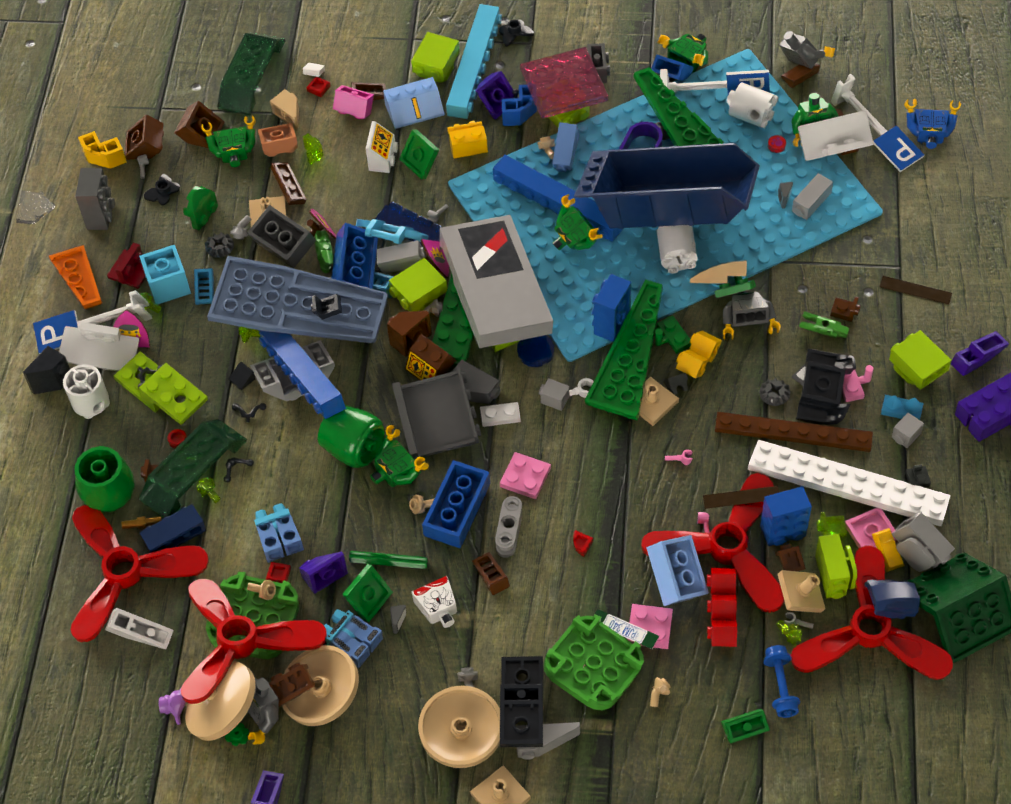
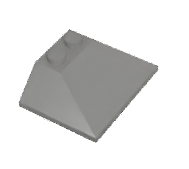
M321 340L301 347L323 374L329 378L335 363ZM273 357L250 365L263 392L284 401H293L303 396L299 392L297 384H292L289 375L286 376L281 366L276 364Z

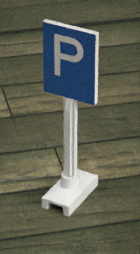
M660 69V78L663 80L664 85L675 93L687 90L727 88L729 95L731 90L736 91L741 82L770 93L769 70L726 72V81L676 84V82H669L667 69Z
M852 74L848 75L846 83L843 84L841 80L838 81L831 103L837 106L846 101L858 112L866 111L869 124L880 135L873 140V144L899 172H902L924 157V154L897 125L887 131L855 98L851 91L855 81V77Z
M135 290L129 292L131 303L126 304L125 307L81 321L77 320L76 311L73 310L35 322L33 326L38 352L40 354L47 346L55 350L60 349L65 326L80 328L81 322L99 324L118 318L126 309L133 314L137 313L145 321L150 320L152 315L144 308L149 306V302Z

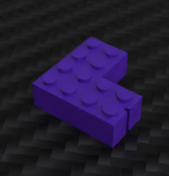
M1011 373L960 400L957 404L956 417L965 427L969 425V432L978 442L1008 425L1011 426Z

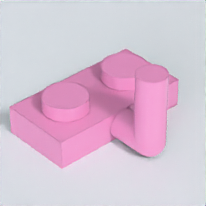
M866 366L864 376L858 377L855 370L851 374H845L842 388L845 402L864 399L865 394L861 384L871 381L873 366Z

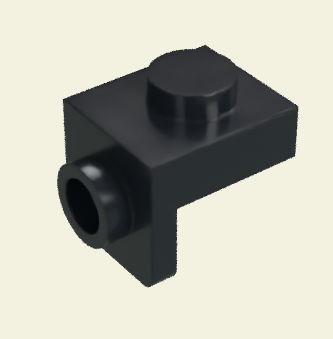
M338 294L319 299L316 295L312 296V312L322 320L342 313L341 297Z

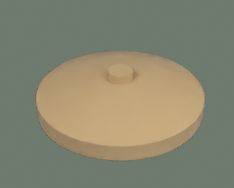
M322 645L320 648L304 651L290 663L284 674L289 672L288 668L296 663H300V665L307 664L309 667L307 670L315 687L282 705V707L296 722L306 726H320L338 718L351 705L358 689L359 674L352 658L338 647Z
M233 661L225 677L209 698L198 704H187L185 720L188 730L204 741L216 740L233 730L246 715L253 701L255 678L252 671L242 663Z
M470 686L449 687L436 693L427 701L419 717V736L425 751L435 761L453 768L472 767L487 760L500 744L499 706L487 693Z

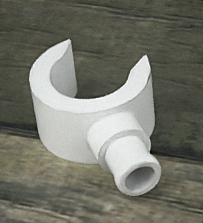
M589 378L581 379L578 382V387L569 390L570 396L579 394L581 397L586 398L589 391L583 390L582 387H591L594 381Z

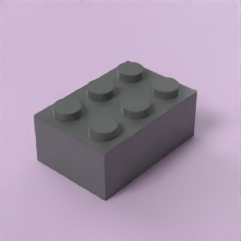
M81 168L75 197L87 230H108L109 223L112 222L111 211L115 207V199L111 197V187H108L107 175H104L102 168Z
M271 205L267 207L247 232L255 243L293 269L316 241L308 230Z

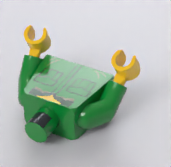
M685 34L672 40L666 35H660L657 43L662 44L663 48H668L667 58L694 67L692 73L696 72L699 65L702 66L708 63L706 37L703 34H698L697 37Z
M817 93L810 94L809 101L799 104L798 110L791 120L793 135H795L792 143L795 147H798V141L800 140L798 126L839 117L836 109L830 103H826L823 98H820V95Z
M247 116L244 117V122L248 125V129L245 126L215 131L213 135L211 134L212 124L208 122L209 130H205L202 124V131L207 135L205 138L210 152L217 158H221L223 163H230L231 167L240 166V161L248 158V153L251 152L256 144L255 129H253L256 123L255 118L252 116L253 121L247 123Z
M569 194L561 198L562 206L554 228L559 237L552 243L559 251L565 245H568L573 250L589 249L603 235H599L597 232L599 228L594 229L578 208L571 207L576 200L574 198L569 200Z
M389 425L386 428L388 437L384 438L375 456L374 462L377 471L371 474L370 478L376 485L383 480L391 487L408 485L421 473L420 470H427L429 468L428 463H422L425 461V458L417 457L414 460L397 440H393V438L400 435L399 429H395L392 434L393 425Z

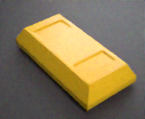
M890 528L871 534L876 548L884 556L886 572L905 566L900 553L896 549L897 545Z

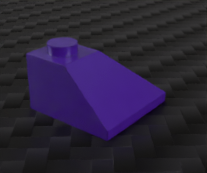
M502 71L491 73L479 83L475 90L494 120L502 115V99H513L514 97L512 94L513 88Z
M342 551L315 557L312 560H307L299 567L301 577L313 594L348 574Z

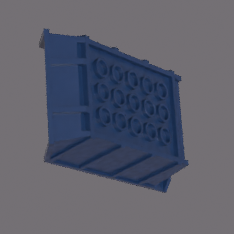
M735 143L592 151L574 198L592 197L610 229L728 224L742 209L745 211L748 209L760 165Z

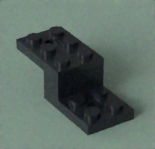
M543 656L501 657L500 747H543ZM521 673L528 676L525 681H519L516 677ZM520 721H524L528 725L523 730L516 728V724Z

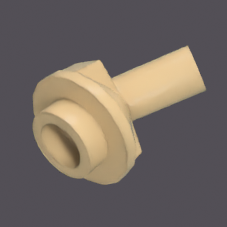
M550 136L540 138V142L537 143L539 149H544L548 157L553 159L554 151L551 148L555 146V140L551 139Z
M414 495L409 502V507L414 514H422L425 512V508L431 507L434 499L424 501L423 496Z
M265 580L261 585L248 583L247 590L259 593V597L264 600H271L276 593L275 584L271 580Z
M657 677L652 687L650 706L658 707L660 694H670V684L664 678L660 679Z

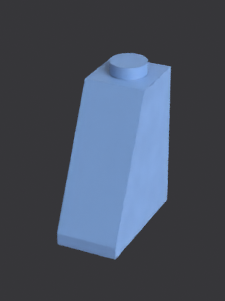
M559 122L552 162L553 167L557 171L566 172L567 170H572L580 136L576 124Z

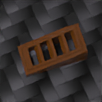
M351 82L350 88L374 94L373 100L384 99L383 91L386 90V85L382 83Z
M490 552L472 560L473 565L492 595L510 586L507 576ZM489 561L491 562V563H489V564H487V565L481 567L483 564H485V563H487V562H489Z

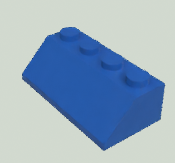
M344 223L336 236L331 278L373 289L378 238L365 236L366 229Z

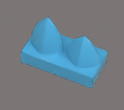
M885 395L881 415L902 419L907 413H910L920 420L923 403L919 402L916 398L908 400L895 395Z

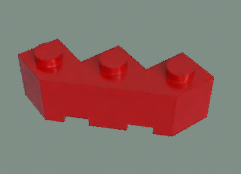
M711 568V574H707L706 580L707 587H710L707 613H710L711 627H707V639H711V646L737 647L735 568Z

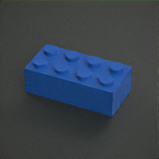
M453 460L422 524L424 537L461 549L490 486V473Z

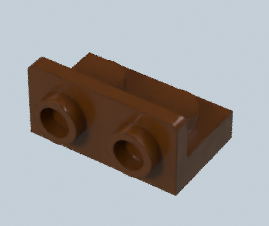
M296 663L288 668L289 672L282 675V673H279L271 678L272 682L269 683V686L278 697L279 707L315 687L307 670L309 668L307 664L300 665V663Z

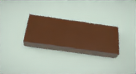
M272 163L270 168L288 204H305L307 199L289 163Z

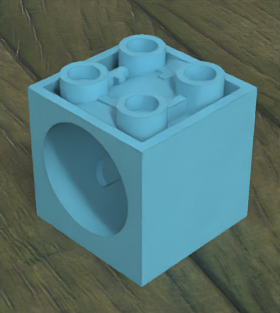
M175 245L139 256L156 305L191 294Z

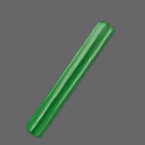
M350 551L349 562L421 569H426L428 566V558L421 556Z

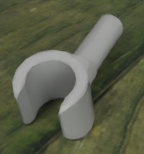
M146 154L137 157L141 179L145 178L144 165L149 164Z
M445 204L436 212L429 210L427 213L429 218L427 220L437 223L439 216L448 208V205Z
M793 612L786 613V618L793 619L791 621L784 620L788 628L800 625L813 629L814 624L796 619V615Z

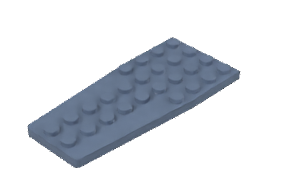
M227 256L207 318L208 321L261 331L374 343L378 336L388 295L386 292L282 265ZM338 294L341 297L342 313L322 320L312 312V296L316 295L319 299Z

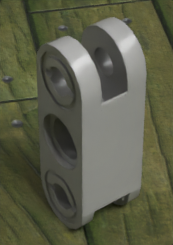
M515 496L507 497L502 503L495 537L496 552L504 558L511 557L516 551L523 516L522 502Z

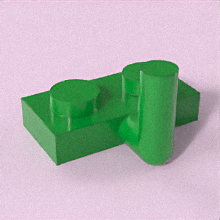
M734 276L736 284L731 285L729 282L719 285L720 289L714 291L716 298L755 288V281H748V278L742 279L741 276Z
M673 315L657 323L658 329L655 331L656 346H661L668 342L676 354L690 348L689 336Z

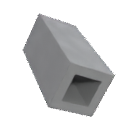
M818 173L793 200L792 212L807 220L832 193L833 181Z
M418 240L377 249V265L383 274L405 270L427 257L424 247L421 246Z

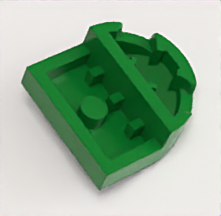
M195 186L189 192L186 198L189 201L188 206L183 208L184 215L190 217L193 229L198 231L207 223L208 218L218 207L215 193L203 186Z

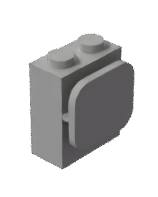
M922 512L903 521L892 533L893 537L899 542L896 546L897 551L918 572L931 567L934 569L940 563L942 565L945 564L952 557L950 553L955 549Z

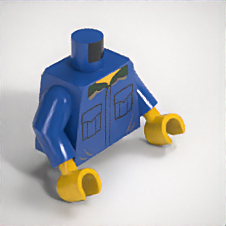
M913 99V106H910L908 104L909 101L906 100L905 108L908 109L907 128L916 136L919 143H926L927 148H936L937 143H943L944 137H948L955 129L958 116L956 112L960 109V101L958 108H953V100L951 101V114H949L948 110L915 109L914 112L913 108L916 107L917 100Z

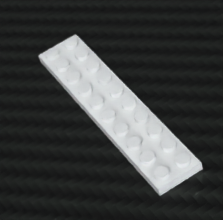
M758 440L748 465V470L910 518L922 512L932 524L942 526L950 495L911 485L910 483Z

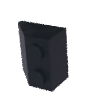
M47 346L23 371V374L33 394L61 390L64 387L63 379L70 370L65 355Z

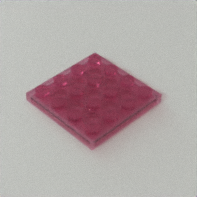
M586 47L520 64V70L541 118L608 101V94Z

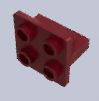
M133 242L129 250L124 249L107 274L108 279L137 289L140 288L146 279L139 257L143 255L140 244Z

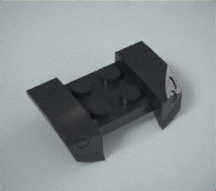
M808 348L796 420L820 425L838 424L844 419L851 405L840 404L844 376L845 374H851L856 369L854 356Z

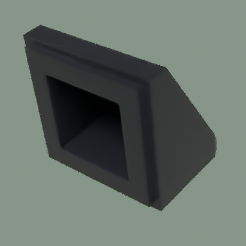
M240 362L228 379L242 391L255 380V375L248 366Z

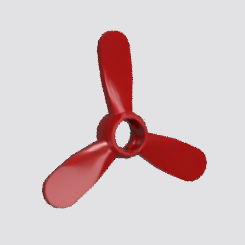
M756 473L751 474L746 479L741 490L772 487L774 485L768 476ZM764 502L734 505L729 521L719 523L710 533L653 531L647 533L642 539L641 549L644 554L649 556L646 547L661 541L691 535L697 555L710 553L715 561L726 565L731 564L735 568L741 586L760 610L768 613L775 612L784 604L780 584L768 569L747 550L749 540L746 532L762 514ZM730 536L737 539L739 545L733 549H725L717 544V540L720 537Z
M87 505L80 506L73 512V523L86 543L103 558L101 568L104 580L87 599L72 622L70 629L72 636L79 642H89L95 639L112 613L121 589L134 586L141 577L178 578L197 576L207 569L209 563L208 554L202 547L193 545L166 548L139 556L132 548L119 546L111 525L100 510L92 509ZM122 562L133 563L132 569L123 575L112 574V570L117 564Z
M869 545L860 547L854 556L857 568L855 588L860 608L854 612L850 625L807 640L797 645L791 653L793 667L804 673L813 672L830 664L857 645L865 648H876L882 645L907 666L934 680L946 678L953 668V660L947 651L920 636L892 627L891 618L875 615L871 597L864 583L867 580H885V559L878 548ZM864 619H873L880 623L882 630L879 634L869 635L860 629L859 624Z
M208 579L195 580L188 588L189 597L202 615L217 628L216 639L218 646L197 666L183 683L180 690L182 698L190 704H198L205 701L225 677L233 660L250 656L256 648L281 651H304L320 648L327 638L326 628L322 623L314 620L283 621L256 627L250 618L234 614L228 599L215 582ZM236 635L246 636V638L239 641L228 640Z

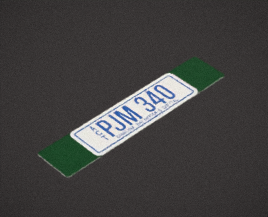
M599 609L595 612L596 615L602 617L601 622L619 635L634 642L636 641L650 649H653L659 638V635Z

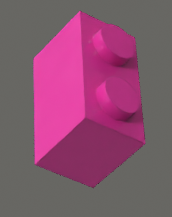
M341 85L335 90L333 110H337L340 114L353 115L357 119H365L371 114L374 94Z

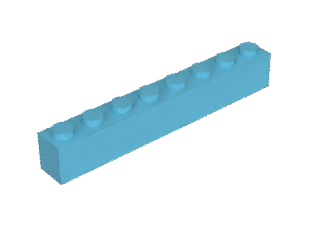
M479 5L446 103L447 116L468 119L469 112L472 113L473 100H476L478 95L475 90L482 81L481 75L485 74V63L489 61L490 49H493L494 37H497L498 34L497 26L502 21L499 7Z

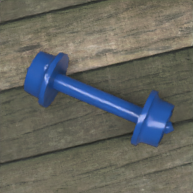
M775 645L765 650L763 662L766 666L775 667L781 698L774 700L772 707L776 709L778 717L788 718L799 713L798 705L800 704V699L788 694L783 665L791 661V655L787 653L785 646Z

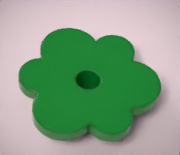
M239 723L225 735V739L227 742H231L233 746L245 744L248 741L247 735L249 730L242 723Z

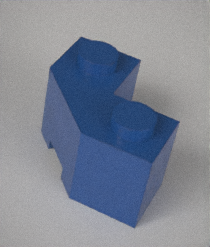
M536 84L519 85V98L502 99L503 126L521 125L537 112Z

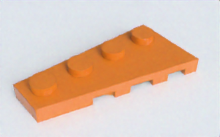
M84 245L49 256L50 261L84 309L102 304Z

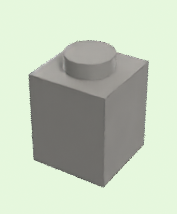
M548 378L546 384H542L539 390L541 404L562 411L570 397L569 386Z
M907 413L894 427L892 438L896 443L908 448L921 434L924 423L910 413Z

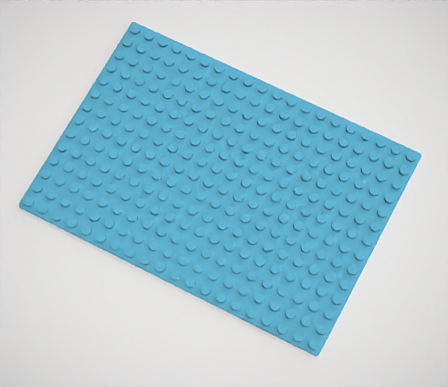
M746 49L691 73L684 81L675 80L673 82L677 84L726 81V72L767 69L750 49ZM770 73V93L779 96L772 109L775 111L771 121L768 120L765 129L729 115V105L726 103L728 97L727 88L687 90L675 93V96L681 102L684 101L687 104L686 107L692 113L695 112L711 128V132L717 138H721L724 143L737 144L760 165L749 207L746 211L742 209L728 224H699L693 226L698 259L696 267L693 269H685L671 274L668 272V269L661 265L657 238L659 226L654 228H624L613 242L601 238L597 239L595 244L589 249L573 250L568 245H565L559 251L552 243L559 237V234L554 229L558 214L493 180V167L501 158L448 181V186L473 222L511 215L553 319V331L549 335L568 362H572L612 343V341L595 335L594 326H592L594 315H592L594 304H592L593 297L596 293L599 294L602 282L607 280L610 274L631 281V307L645 280L662 284L663 291L657 321L714 295V291L720 289L719 285L725 284L690 283V279L710 267L726 262L747 260V276L741 277L742 279L749 278L882 215V208L837 154L805 161L800 140L798 141V147H795L792 143L795 135H793L791 120L798 107ZM642 95L576 124L580 136L572 170H567L566 172L557 171L553 167V159L548 157L544 149H539L537 143L540 141L507 156L576 191L592 151L619 150L632 125L639 122L657 123L660 121L646 97ZM557 133L550 136L551 139L555 140V145ZM774 135L782 136L786 140L785 150L780 153H774L768 149V140ZM640 136L631 142L628 149L654 148L657 141L649 136ZM670 138L662 140V147L674 146ZM819 173L833 181L832 193L806 220L792 212L793 200ZM793 182L791 195L786 207L782 209L778 198L779 184ZM728 276V283L730 282L731 285L736 284L734 276Z

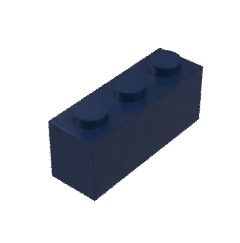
M193 504L181 508L171 516L164 517L160 522L146 527L139 534L149 553L166 548L178 547L205 532L206 528Z

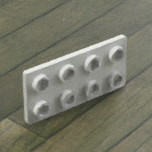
M865 110L798 126L805 161L873 145Z
M81 322L80 328L65 326L59 352L65 355L68 364H87L95 368L119 371L137 354L139 338L121 335L119 328Z

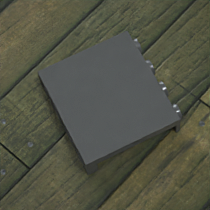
M456 366L457 371L401 385L400 382L392 383L409 454L414 460L417 457H427L479 443L478 436H481L479 424H474L473 418H477L474 406L470 407L469 401L472 400L469 389H465L464 383H467L465 371L461 372L459 366Z

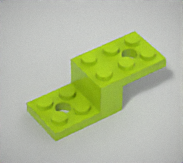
M141 351L114 375V379L152 411L156 413L161 408L180 425L208 400V396L167 363L162 365L154 374H146L145 382L138 389V384L141 383L140 379L136 378V375L140 373L138 368L145 369L148 367L149 369L157 370L158 367L155 362ZM178 396L186 398L182 403L176 402L175 399Z

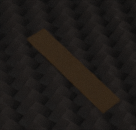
M887 276L882 277L880 284L881 288L945 304L950 303L952 296L951 292Z
M778 486L703 495L705 509L764 502L765 496L779 493Z

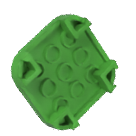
M238 572L237 575L231 576L227 580L223 579L220 584V588L228 599L234 614L250 618L256 627L283 621H295L300 601L296 590L287 581H283V583L274 582L276 593L271 600H264L259 597V593L247 590L249 582L261 585L265 580L246 576L245 572ZM207 621L206 631L210 642L216 648L218 646L216 639L217 628L210 621ZM236 635L228 640L239 641L246 638V636ZM256 648L249 657L271 659L277 657L283 651Z
M596 614L594 616L582 617L578 615L573 619L572 624L555 645L549 648L544 661V671L553 683L584 705L594 710L609 709L616 704L638 676L644 663L643 654L640 649L641 645L636 641L632 644L601 622L602 617Z

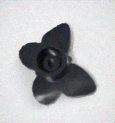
M511 20L507 25L499 28V34L503 36V42L506 47L515 40L516 36H534V31L528 26H524L522 20Z
M162 174L155 184L156 187L145 192L144 199L152 202L158 200L160 205H166L170 200L169 195L178 192L180 185L172 182V179L166 174Z

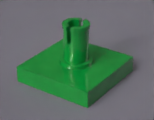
M417 129L412 130L399 160L420 179H426L439 149Z
M367 564L342 595L363 621L370 622L393 591L375 568Z

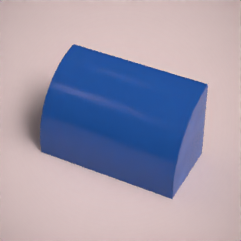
M656 54L651 69L660 74V69H667L669 77L684 81L691 75L694 67Z

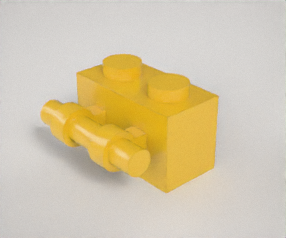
M470 121L469 124H454L453 127H447L453 159L488 152L487 137L482 121Z

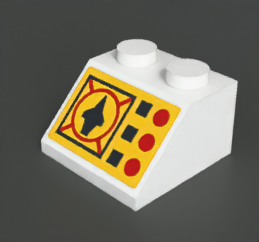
M372 121L366 145L369 171L390 173L391 166L395 164L394 152L397 153L398 142H395L393 133L377 122Z

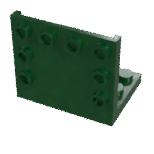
M967 553L957 554L955 558L947 561L945 564L942 565L940 563L936 568L925 571L912 580H907L915 584L920 597L919 607L934 616L943 649L951 655L953 664L1011 633V591L1006 575Z

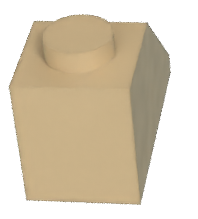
M284 89L270 100L272 113L286 123H292L294 129H298V98L294 93Z

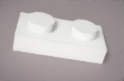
M518 402L480 407L483 427L521 422Z

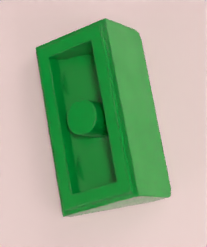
M762 709L721 721L729 743L770 731L764 710Z

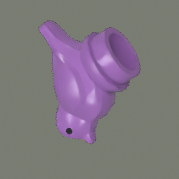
M175 690L170 695L159 698L160 713H165L166 715L171 713L175 717L177 725L181 724L180 715L186 704L180 690Z

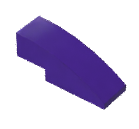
M995 331L971 342L968 348L957 352L951 361V365L962 376H965L990 361L1004 350L1009 343Z
M263 770L251 804H278L284 774Z

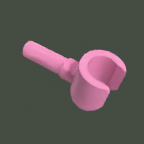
M684 450L682 455L665 456V461L678 460L684 465H689L693 458L687 457H690L693 452L691 450Z
M698 512L697 524H704V532L710 533L708 524L709 514Z

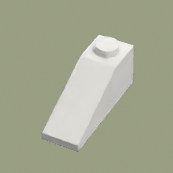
M118 608L112 611L105 628L106 631L121 637L165 650L174 631Z

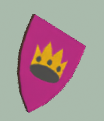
M310 209L309 213L318 222L317 224L311 219L307 221V225L312 229L309 231L312 236L315 237L316 231L325 229L336 239L335 233L322 215L314 209Z
M421 239L420 241L427 253L425 259L445 278H448L449 264L443 249L440 250V242Z
M126 309L119 315L113 327L119 328L121 335L138 337V347L150 348L149 336L145 326L135 314Z

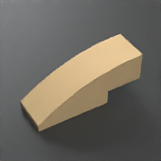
M747 260L726 262L710 267L690 279V283H728V276H747Z

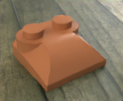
M292 123L258 129L263 153L269 157H274L280 153H292L298 147Z

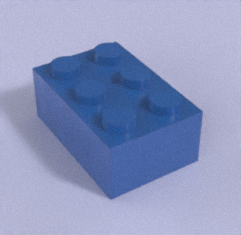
M610 274L608 279L602 282L599 294L596 293L592 300V304H594L592 326H594L595 335L612 342L615 341L631 309V281Z
M803 486L764 497L760 527L768 546H779L790 540H801L806 536L812 506Z

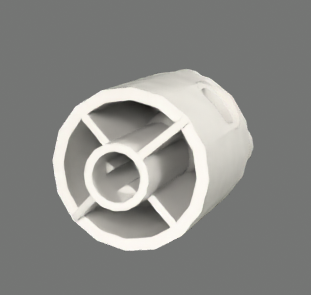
M741 82L736 91L731 90L727 97L726 103L729 105V115L765 129L768 120L771 121L775 111L772 109L776 105L779 96Z
M659 226L657 238L661 265L668 269V272L671 274L695 268L698 259L693 226Z
M87 364L77 365L65 374L63 386L71 406L77 414L85 419H91L109 406V395L97 368Z

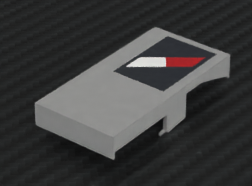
M511 215L440 228V250L443 249L451 269L454 286L479 348L552 334V316Z

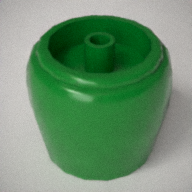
M345 405V410L327 419H323L318 431L317 440L323 449L344 464L353 468L364 467L375 459L379 447L384 440L385 429L382 421L373 414Z
M105 446L92 447L84 451L76 461V490L84 505L106 513L120 509L131 499L135 489L134 475L118 452Z

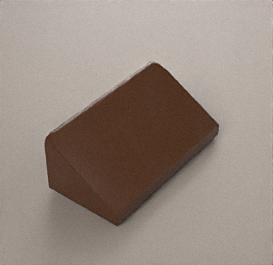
M815 63L812 69L797 65L781 75V77L791 88H794L817 74L820 65Z

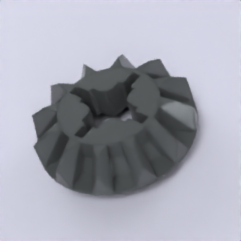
M222 232L217 235L214 233L205 242V250L212 257H224L234 247L233 239L229 234L225 235Z
M774 378L773 380L767 379L765 383L761 384L759 394L766 404L779 406L788 401L791 391L789 390V385H786L783 380L779 381ZM772 388L779 390L778 394L772 392Z

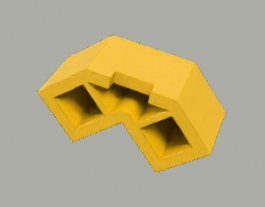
M95 131L78 137L88 163L110 169L127 163L123 148L117 137L100 143Z
M704 331L694 333L690 339V349L678 355L676 369L695 379L701 377L705 372L706 364L712 362L715 358L722 340Z

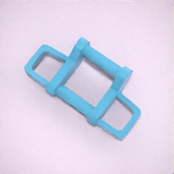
M357 219L356 226L367 227L365 236L390 240L396 244H401L404 238L418 241L421 239L428 240L429 235L415 231L413 228L386 224L382 220Z

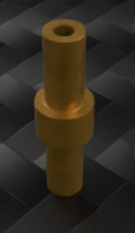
M143 516L137 517L136 520L122 521V529L135 527L143 529L160 522L162 517L146 518Z

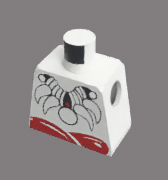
M447 576L412 591L413 602L431 624L441 621L444 628L454 624L455 621L451 615L456 614L457 607Z

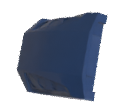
M867 580L864 583L871 597L875 615L892 619H904L906 616L915 617L919 612L920 597L914 583L897 580Z

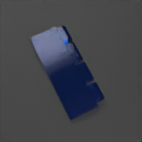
M393 201L389 206L385 205L375 218L376 220L385 221L386 224L413 228L415 231L429 235L428 240L440 242V228L443 226L437 223L433 224V221L421 215L418 217L417 213L407 208L403 210V206Z

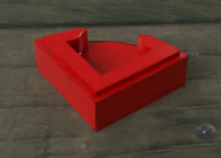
M575 530L573 535L574 547L580 555L585 557L593 542V538Z

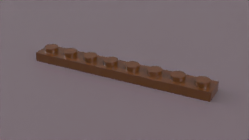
M717 412L715 432L865 452H871L873 432L725 412Z

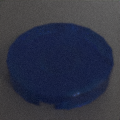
M547 335L520 340L517 345V355L525 365L541 367L543 364L549 363L554 356L553 341Z

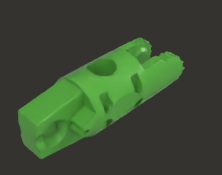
M319 230L315 233L317 259L322 272L328 273L331 270V265L334 263L332 245L327 231Z
M804 311L803 317L816 322V324L802 321L799 325L800 328L833 338L837 336L847 338L849 328L841 325V322Z

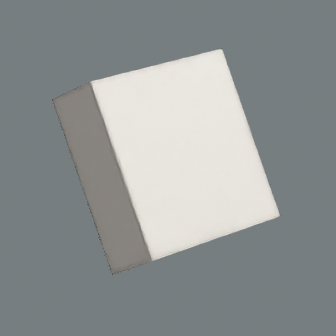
M308 63L303 68V74L319 77L324 72L325 65Z

